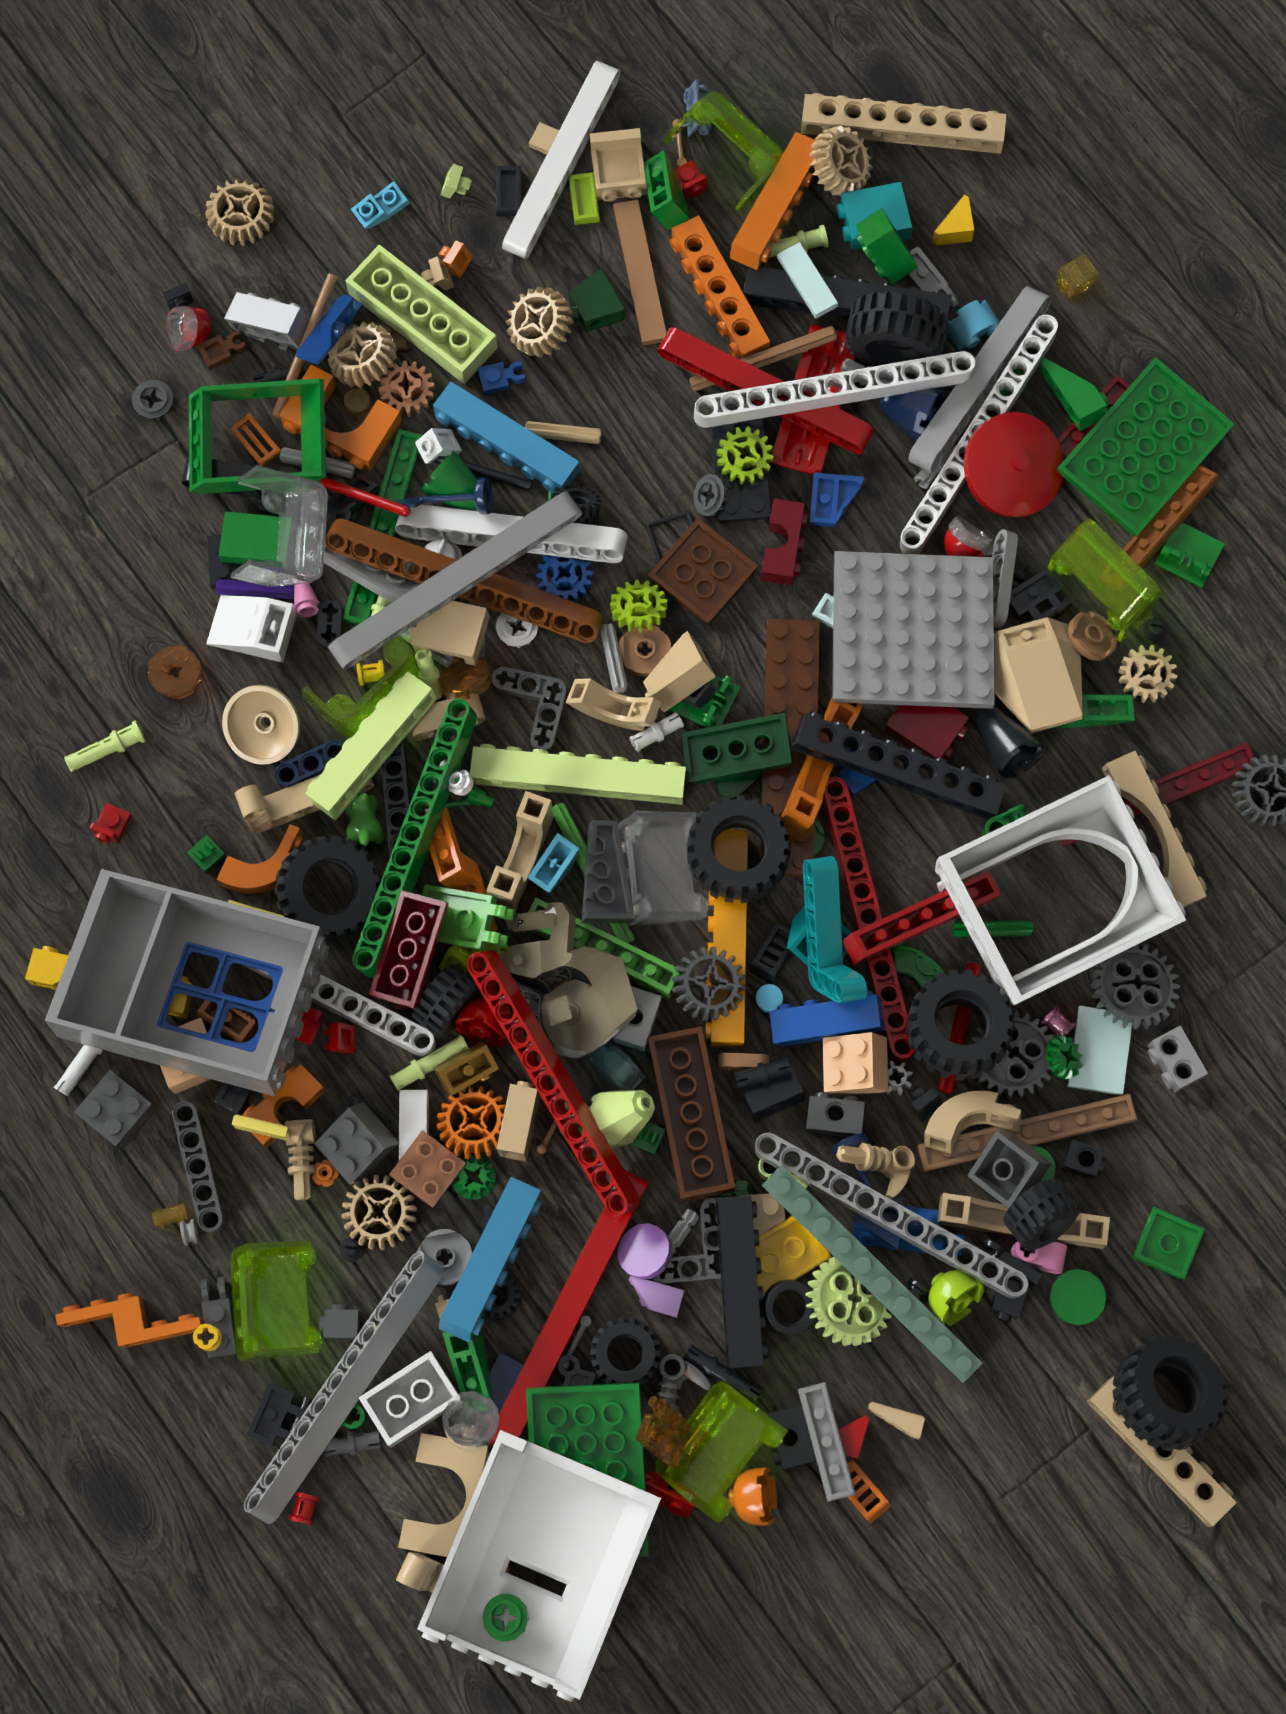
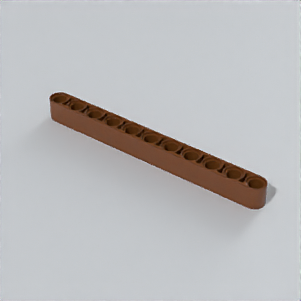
M344 519L334 521L325 537L326 547L334 553L420 584L457 561L456 559ZM497 574L491 575L459 596V598L585 643L593 642L597 638L603 621L601 614L594 609Z

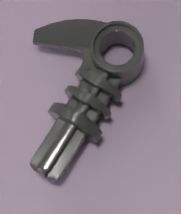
M675 1354L665 1356L660 1362L662 1382L657 1383V1386L661 1388L660 1392L655 1393L659 1400L652 1403V1408L657 1409L653 1435L664 1439L670 1437L674 1412H680V1407L675 1405V1401L680 1400V1396H677V1390H682L683 1381L691 1380L707 1391L711 1387L702 1372ZM674 1360L679 1363L681 1369L677 1375L670 1376L664 1371V1366L668 1361Z

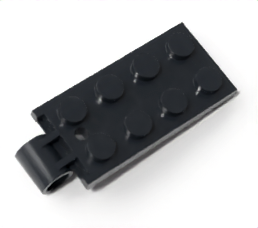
M734 404L725 406L730 411L738 409ZM763 418L711 427L715 475L725 480L724 487L728 489L724 494L727 501L722 503L723 510L718 511L719 523L766 520L771 517L767 471L762 470L764 474L763 479L755 476L753 484L749 482V479H745L743 485H741L740 478L736 477L734 481H730V473L722 474V469L725 466L717 465V460L722 458L717 456V449H723L719 443L721 439L727 441L726 433L729 431L735 435V427H740L741 432H745L746 427L749 426L750 433L754 434L757 429L760 430L759 437L762 438L764 437ZM747 440L737 441V443L745 442ZM757 445V446H756V453H758V454L760 455V457L762 458L761 449H760L759 446ZM727 453L728 460L730 464L733 466L734 459L729 456V453ZM749 453L741 454L740 458L745 459L746 456L749 457ZM748 468V469H745V470H743V471H750V470H753V469H752V468Z

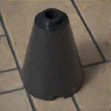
M994 705L993 709L982 708L978 712L977 725L1001 778L1012 779L1017 777L1015 772L1020 769L1026 772L1043 756L1044 751L1042 747L1045 746L1042 741L1000 707Z

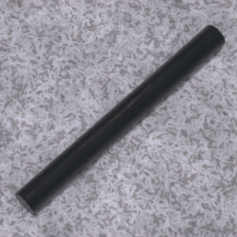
M438 456L433 462L441 464L447 456ZM464 461L474 475L528 491L532 489L533 481Z

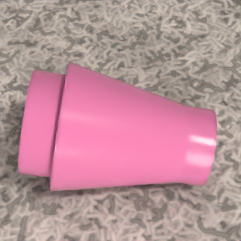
M307 577L296 578L293 581L294 608L296 612H298L300 617L304 618L316 615L320 602L309 583V579Z

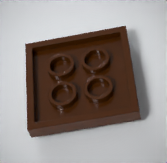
M697 518L650 571L647 578L709 626L757 571L758 565Z

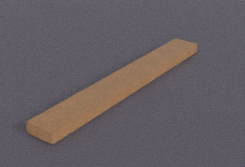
M1126 1094L1021 1120L1018 1133L994 1126L960 1134L951 1154L926 1147L925 1143L917 1145L925 1173L978 1160L996 1130L1010 1131L1029 1146H1037L1136 1122L1137 1116L1131 1095Z

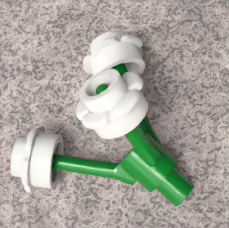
M448 759L443 760L439 767L444 766ZM459 769L450 776L449 791L455 795L465 796L463 800L446 802V808L472 806L473 804L477 806L483 805L488 808L492 806L494 798L487 796L485 791L478 789L473 784V779L468 771ZM429 808L425 809V814L428 813Z

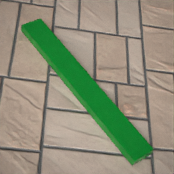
M398 429L380 489V497L388 500L407 498L420 453L415 443L423 436L422 434ZM375 506L369 528L395 537V527L399 515ZM353 581L342 619L343 622L358 625L371 617L373 612L371 607L372 604H376L378 595Z

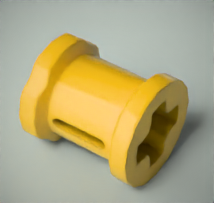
M383 659L373 664L362 665L361 663H356L360 686L377 681L386 683Z
M211 1324L200 1325L193 1334L194 1343L205 1351L216 1350L220 1347L223 1339L220 1330ZM207 1331L214 1335V1339H210L208 1345L207 1342L202 1340V1336H206Z

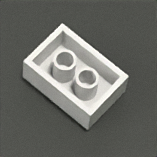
M431 1351L359 1397L385 1442L391 1448L462 1402L460 1395Z

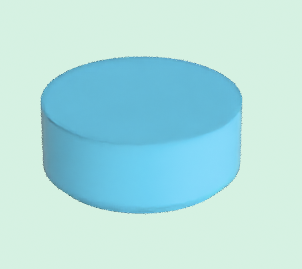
M767 984L757 991L756 1004L763 1012L770 1013L769 1011L777 1010V1006L782 1005L783 994L777 986Z

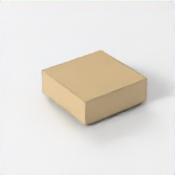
M539 122L529 141V147L547 155L559 130Z

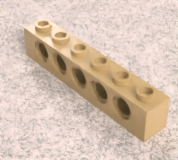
M1114 1376L1109 1378L1086 1402L1207 1527H1213L1237 1503L1232 1498L1234 1495L1232 1490L1223 1482L1218 1484L1211 1477L1213 1471L1203 1461L1198 1463L1191 1456L1193 1451L1190 1447L1183 1450L1174 1449L1169 1451L1168 1456L1163 1458L1158 1455L1156 1448L1147 1444V1440L1143 1439L1141 1441L1134 1436L1136 1432L1132 1428L1128 1429L1123 1423L1125 1421L1124 1417L1116 1411L1117 1401H1114L1112 1391L1116 1388L1113 1386ZM1181 1462L1187 1464L1190 1470L1189 1476L1186 1479L1181 1478L1177 1474V1466ZM1202 1483L1210 1489V1496L1206 1500L1201 1499L1197 1494V1488Z

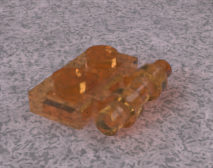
M652 1396L648 1400V1405L652 1408L654 1414L645 1413L635 1439L668 1467H677L687 1443L680 1436L681 1433L686 1434L690 1430V1425L681 1413L671 1410V1405L668 1402Z

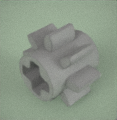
M890 1061L887 1094H890L891 1091H897L898 1095L901 1096L903 1086L906 1088L911 1087L912 1084L906 1080L912 1076L913 1072L905 1071L904 1062L900 1066H895L893 1061ZM893 1073L897 1077L902 1076L899 1084H896L895 1080L890 1081Z

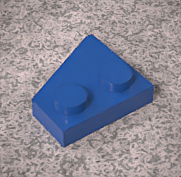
M814 473L809 525L836 527L862 487L864 477Z

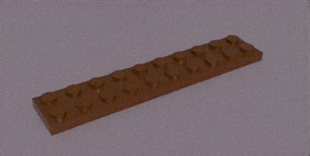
M767 619L764 717L785 713L788 720L791 744L799 719L805 713L818 714L820 620ZM767 738L763 739V750L767 749L770 745V740ZM792 750L794 766L763 772L762 805L765 806L769 803L774 807L773 812L776 815L780 813L782 816L807 757L806 754ZM815 820L803 835L789 829L791 853L784 877H803L804 861L814 859ZM762 840L760 847V862L764 856V844Z

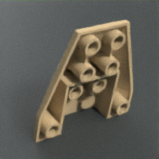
M1048 617L994 633V693L1031 733L1083 718L1081 654L1074 648L1069 639L1068 624Z

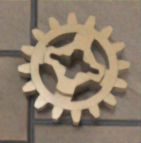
M1140 645L1138 653L1131 649L1128 654L1129 657L1124 656L1121 662L1124 666H1120L1118 673L1123 674L1119 679V683H1126L1123 691L1126 693L1131 690L1133 692V700L1137 696H1141L1142 703H1145L1147 697H1150L1154 703L1158 699V695L1164 699L1167 691H1172L1174 687L1172 682H1175L1177 679V675L1172 672L1175 671L1177 666L1169 664L1172 656L1164 657L1163 648L1155 652L1154 645H1151L1149 650L1145 651L1143 645ZM1132 665L1134 666L1133 670L1136 672L1133 678L1131 677ZM1162 670H1164L1165 674L1164 683L1162 682V677L1160 676ZM1154 671L1152 676L1148 674L1146 676L1144 675L1143 677H1141L1143 672L1149 673Z

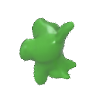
M359 792L345 809L350 820L346 830V840L350 839L356 842L357 847L360 844L365 847L370 841L381 844L385 840L386 832L376 818L378 806L376 796H368L367 793Z

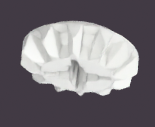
M501 613L497 619L496 630L500 640L506 643L507 646L520 648L523 645H529L537 636L538 626L522 620V628L525 631L518 630L513 636V627L510 625H517L521 620Z

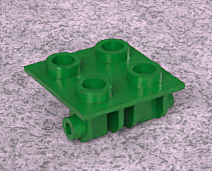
M1182 522L1167 540L1155 565L1202 588L1225 543Z
M725 675L723 678L716 676L708 682L713 685L716 692L701 710L685 705L680 701L670 711L676 712L678 715L706 728L722 725L741 687L734 684V679Z

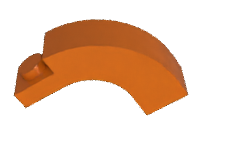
M290 824L276 853L262 863L249 864L228 856L217 877L220 886L242 894H260L275 889L277 885L276 875L282 866L281 863L293 849L304 842L300 828Z

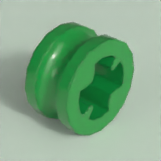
M355 1404L350 1412L353 1409H357L358 1412L356 1414L360 1415L359 1421H353L352 1425L347 1423L349 1419L346 1418L342 1425L348 1429H359L365 1422V1411L357 1404Z

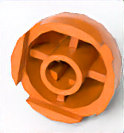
M770 1468L746 1470L740 1474L734 1483V1488L729 1491L730 1506L734 1507L740 1519L748 1524L760 1526L773 1525L776 1517L770 1516L771 1509H777V1490L774 1476L768 1477L767 1474L771 1471Z

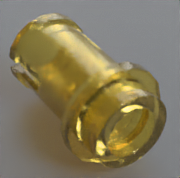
M184 1203L163 1209L157 1207L156 1211L151 1212L155 1228L161 1227V1229H164V1225L188 1220Z

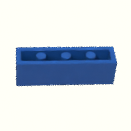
M867 991L865 999L836 1003L830 999L829 1002L820 1003V1000H808L803 1002L804 1006L793 1007V1004H783L777 1006V1010L769 1011L773 1043L778 1047L822 1041L825 1037L886 1031L882 998L877 994H873V991Z

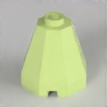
M644 1090L601 1092L592 1097L590 1102L593 1103L588 1107L611 1148L622 1147L632 1143L650 1120L655 1110L652 1097Z

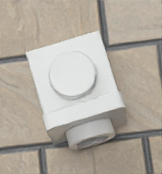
M431 428L415 443L424 462L427 464L432 463L438 456L451 455L452 451L459 454L462 451L451 429Z

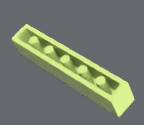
M410 672L400 677L387 697H383L378 702L376 710L371 716L361 722L359 730L355 735L344 742L339 754L328 761L323 773L309 784L305 794L311 803L336 821L437 700L433 689Z

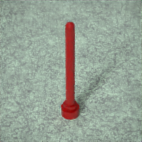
M327 477L309 487L312 489L324 487L404 517H408L411 514V509L407 506Z

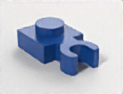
M503 362L479 367L478 372L484 395L508 390V382L515 384L524 383L526 381L524 374H514L515 371L522 369V363L514 362L506 369H504Z
M844 747L847 751L851 752L848 747ZM842 768L843 770L838 773V777L846 782L848 791L853 797L875 783V779Z

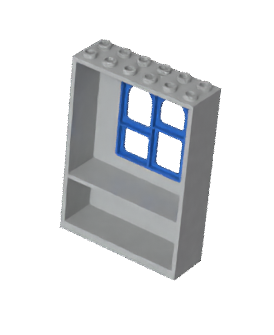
M101 869L45 1022L56 1037L276 1096L277 1090L282 1089L286 1078L284 1070L286 1064H290L293 1059L295 1048L292 1046L295 1037L299 1038L302 1033L303 1022L301 1020L304 1012H308L312 1002L310 993L312 988L317 987L321 973L318 970L321 961L325 962L327 959L329 946H327L320 926ZM193 952L219 959L211 987L207 989L181 981L188 957ZM237 963L267 972L273 981L272 991L265 999L259 1001H250L223 993L222 988L230 966ZM176 994H184L211 1001L218 1005L208 1033L203 1034L167 1024L166 1018ZM236 1008L247 1011L257 1018L259 1024L258 1032L250 1041L236 1043L221 1038V1031L230 1009Z

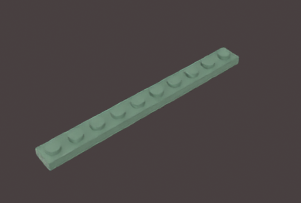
M782 1165L762 1184L803 1227L962 1383L979 1368L982 1362Z

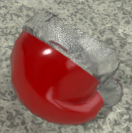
M179 306L168 312L167 331L175 351L190 350L205 342L210 336L212 322L204 309Z
M956 516L949 524L945 534L944 550L947 556H989L993 553V545L990 543L992 538L961 516Z

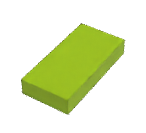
M594 172L568 175L574 224L600 222Z

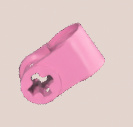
M1018 1241L1012 1246L1011 1255L1028 1266L1048 1273L1062 1274L1067 1245L1053 1241L1042 1248L1030 1251L1031 1253L1024 1257V1252L1020 1250L1022 1246Z

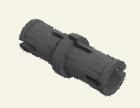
M379 1430L363 1434L351 1432L348 1433V1436L332 1438L324 1450L325 1457L346 1453L356 1455V1452L381 1449Z

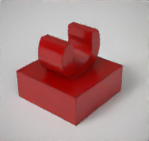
M339 1022L329 1024V1029L323 1032V1035L329 1036V1045H324V1049L343 1054L355 1053V1027Z

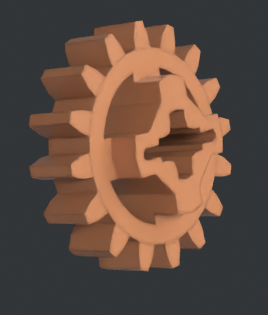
M405 360L402 363V367L394 363L393 371L387 369V378H380L382 386L379 387V393L383 395L381 397L382 402L399 410L401 414L403 411L406 412L408 417H411L414 410L418 415L421 414L420 407L423 406L428 409L429 403L427 400H434L432 391L435 390V385L432 382L431 373L426 374L425 366L418 369L417 362L415 361L411 366H408ZM406 382H408L409 385L407 396L405 393Z

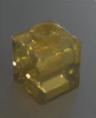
M1083 254L1059 268L1056 276V285L1059 291L1063 294L1065 293L1070 300L1094 286L1099 273L1087 256Z

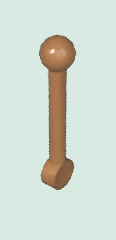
M675 119L673 127L676 128L679 155L677 166L680 167L686 164L687 160L683 155L682 121Z
M564 1102L565 1108H567L569 1105ZM555 1120L543 1142L537 1146L539 1154L547 1152V1144L557 1127Z

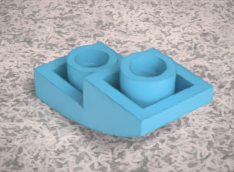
M393 181L375 196L370 193L351 210L367 230L395 215L409 205L410 202Z

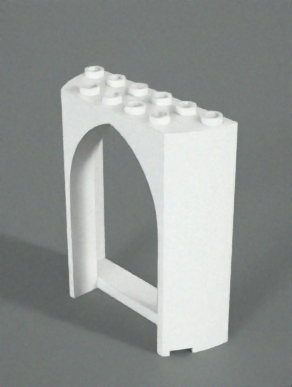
M1110 776L1102 778L940 856L936 861L935 872L941 878V881L937 883V888L940 892L947 890L994 982L1001 987L999 993L1001 995L1007 994L1010 999L1009 1005L1011 1006L1186 921L1184 907L1179 901L1175 900L1171 892L1172 885L1167 877H1163L1158 868L1160 864L1156 855L1150 853L1146 845L1147 839L1144 832L1135 825L1133 821L1134 814L1131 808L1124 804L1120 796V787L1115 781L1111 780ZM1073 839L1091 842L1118 856L1125 863L1126 886L1121 905L1111 922L1094 937L1012 977L963 881L1038 845L1056 840Z

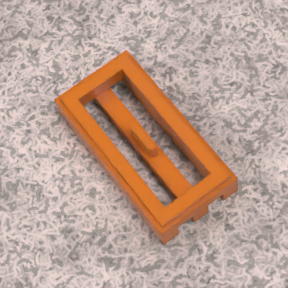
M250 413L229 428L261 469L266 466V463H271L274 457L280 456V448ZM249 422L270 446L271 452L266 450L245 424ZM240 428L264 455L263 458L256 453L238 431Z

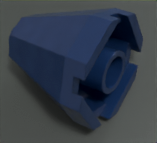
M939 388L881 397L880 408H882L883 416L917 441L946 400L944 390Z

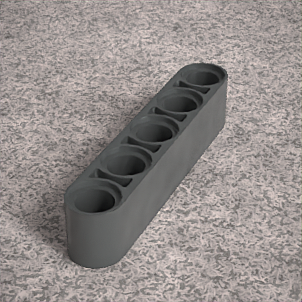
M181 1101L174 1106L172 1117L197 1222L206 1233L217 1235L226 1227V1216L201 1113L191 1102ZM186 1109H191L193 1111L192 1118L186 1122L181 1121V1113ZM192 1135L199 1136L198 1145L194 1148H188V1138ZM200 1161L205 1162V1171L198 1175L194 1174V1165ZM211 1188V1198L207 1201H201L199 1194L202 1189ZM212 1214L218 1215V1224L213 1228H208L206 1226L207 1217Z

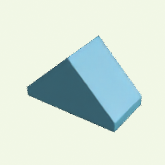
M557 833L527 878L548 893H551L571 871L580 848Z

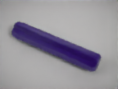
M219 579L216 582V593L218 595L291 600L294 597V585Z

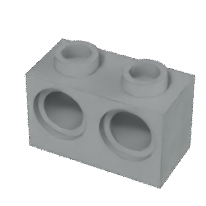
M1181 1026L1152 1040L1147 1045L1149 1047L1147 1052L1151 1061L1155 1065L1158 1064L1163 1072L1161 1074L1163 1082L1167 1088H1172L1174 1093L1203 1079L1208 1074ZM1162 1044H1172L1175 1053L1173 1055L1166 1054L1162 1049ZM1176 1067L1186 1068L1189 1074L1188 1078L1182 1079L1178 1077Z

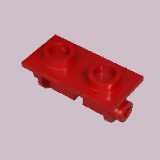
M647 1471L645 1475L646 1492L660 1497L659 1505L668 1508L672 1514L689 1518L698 1498V1495L694 1494L695 1490L676 1483L672 1491L668 1489L671 1479L655 1471L653 1473Z

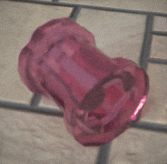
M1056 1006L1040 1023L1047 1025L1058 1036L1064 1035L1065 1037L1077 1024L1070 1022L1059 1011L1060 1007Z

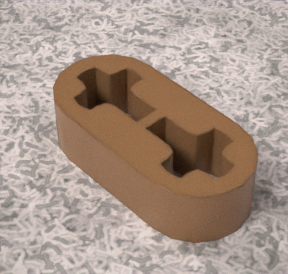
M720 1053L718 1054L717 1068L727 1071H743L757 1067V1063L763 1062V1065L769 1063L770 1056L765 1054Z

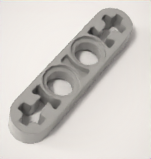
M1002 529L997 534L992 554L995 628H1001L1007 620L1018 544L1017 534Z

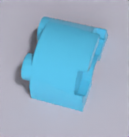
M985 299L982 304L975 300L956 311L959 316L952 321H948L947 334L960 352L965 348L971 349L978 345L981 341V336L989 335L990 337L999 325L1000 320Z

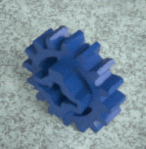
M543 556L544 564H538L537 567L540 573L536 574V579L540 582L538 584L539 590H546L545 592L566 600L572 598L575 603L578 602L579 594L583 597L587 596L585 588L592 587V582L589 579L593 578V571H589L591 568L590 561L584 562L583 559L558 556L549 558L548 556ZM579 570L582 572L581 581L576 576ZM549 571L551 572V575L553 576V577L551 578V582H550V583H549L548 580H547V575H548V572H549Z

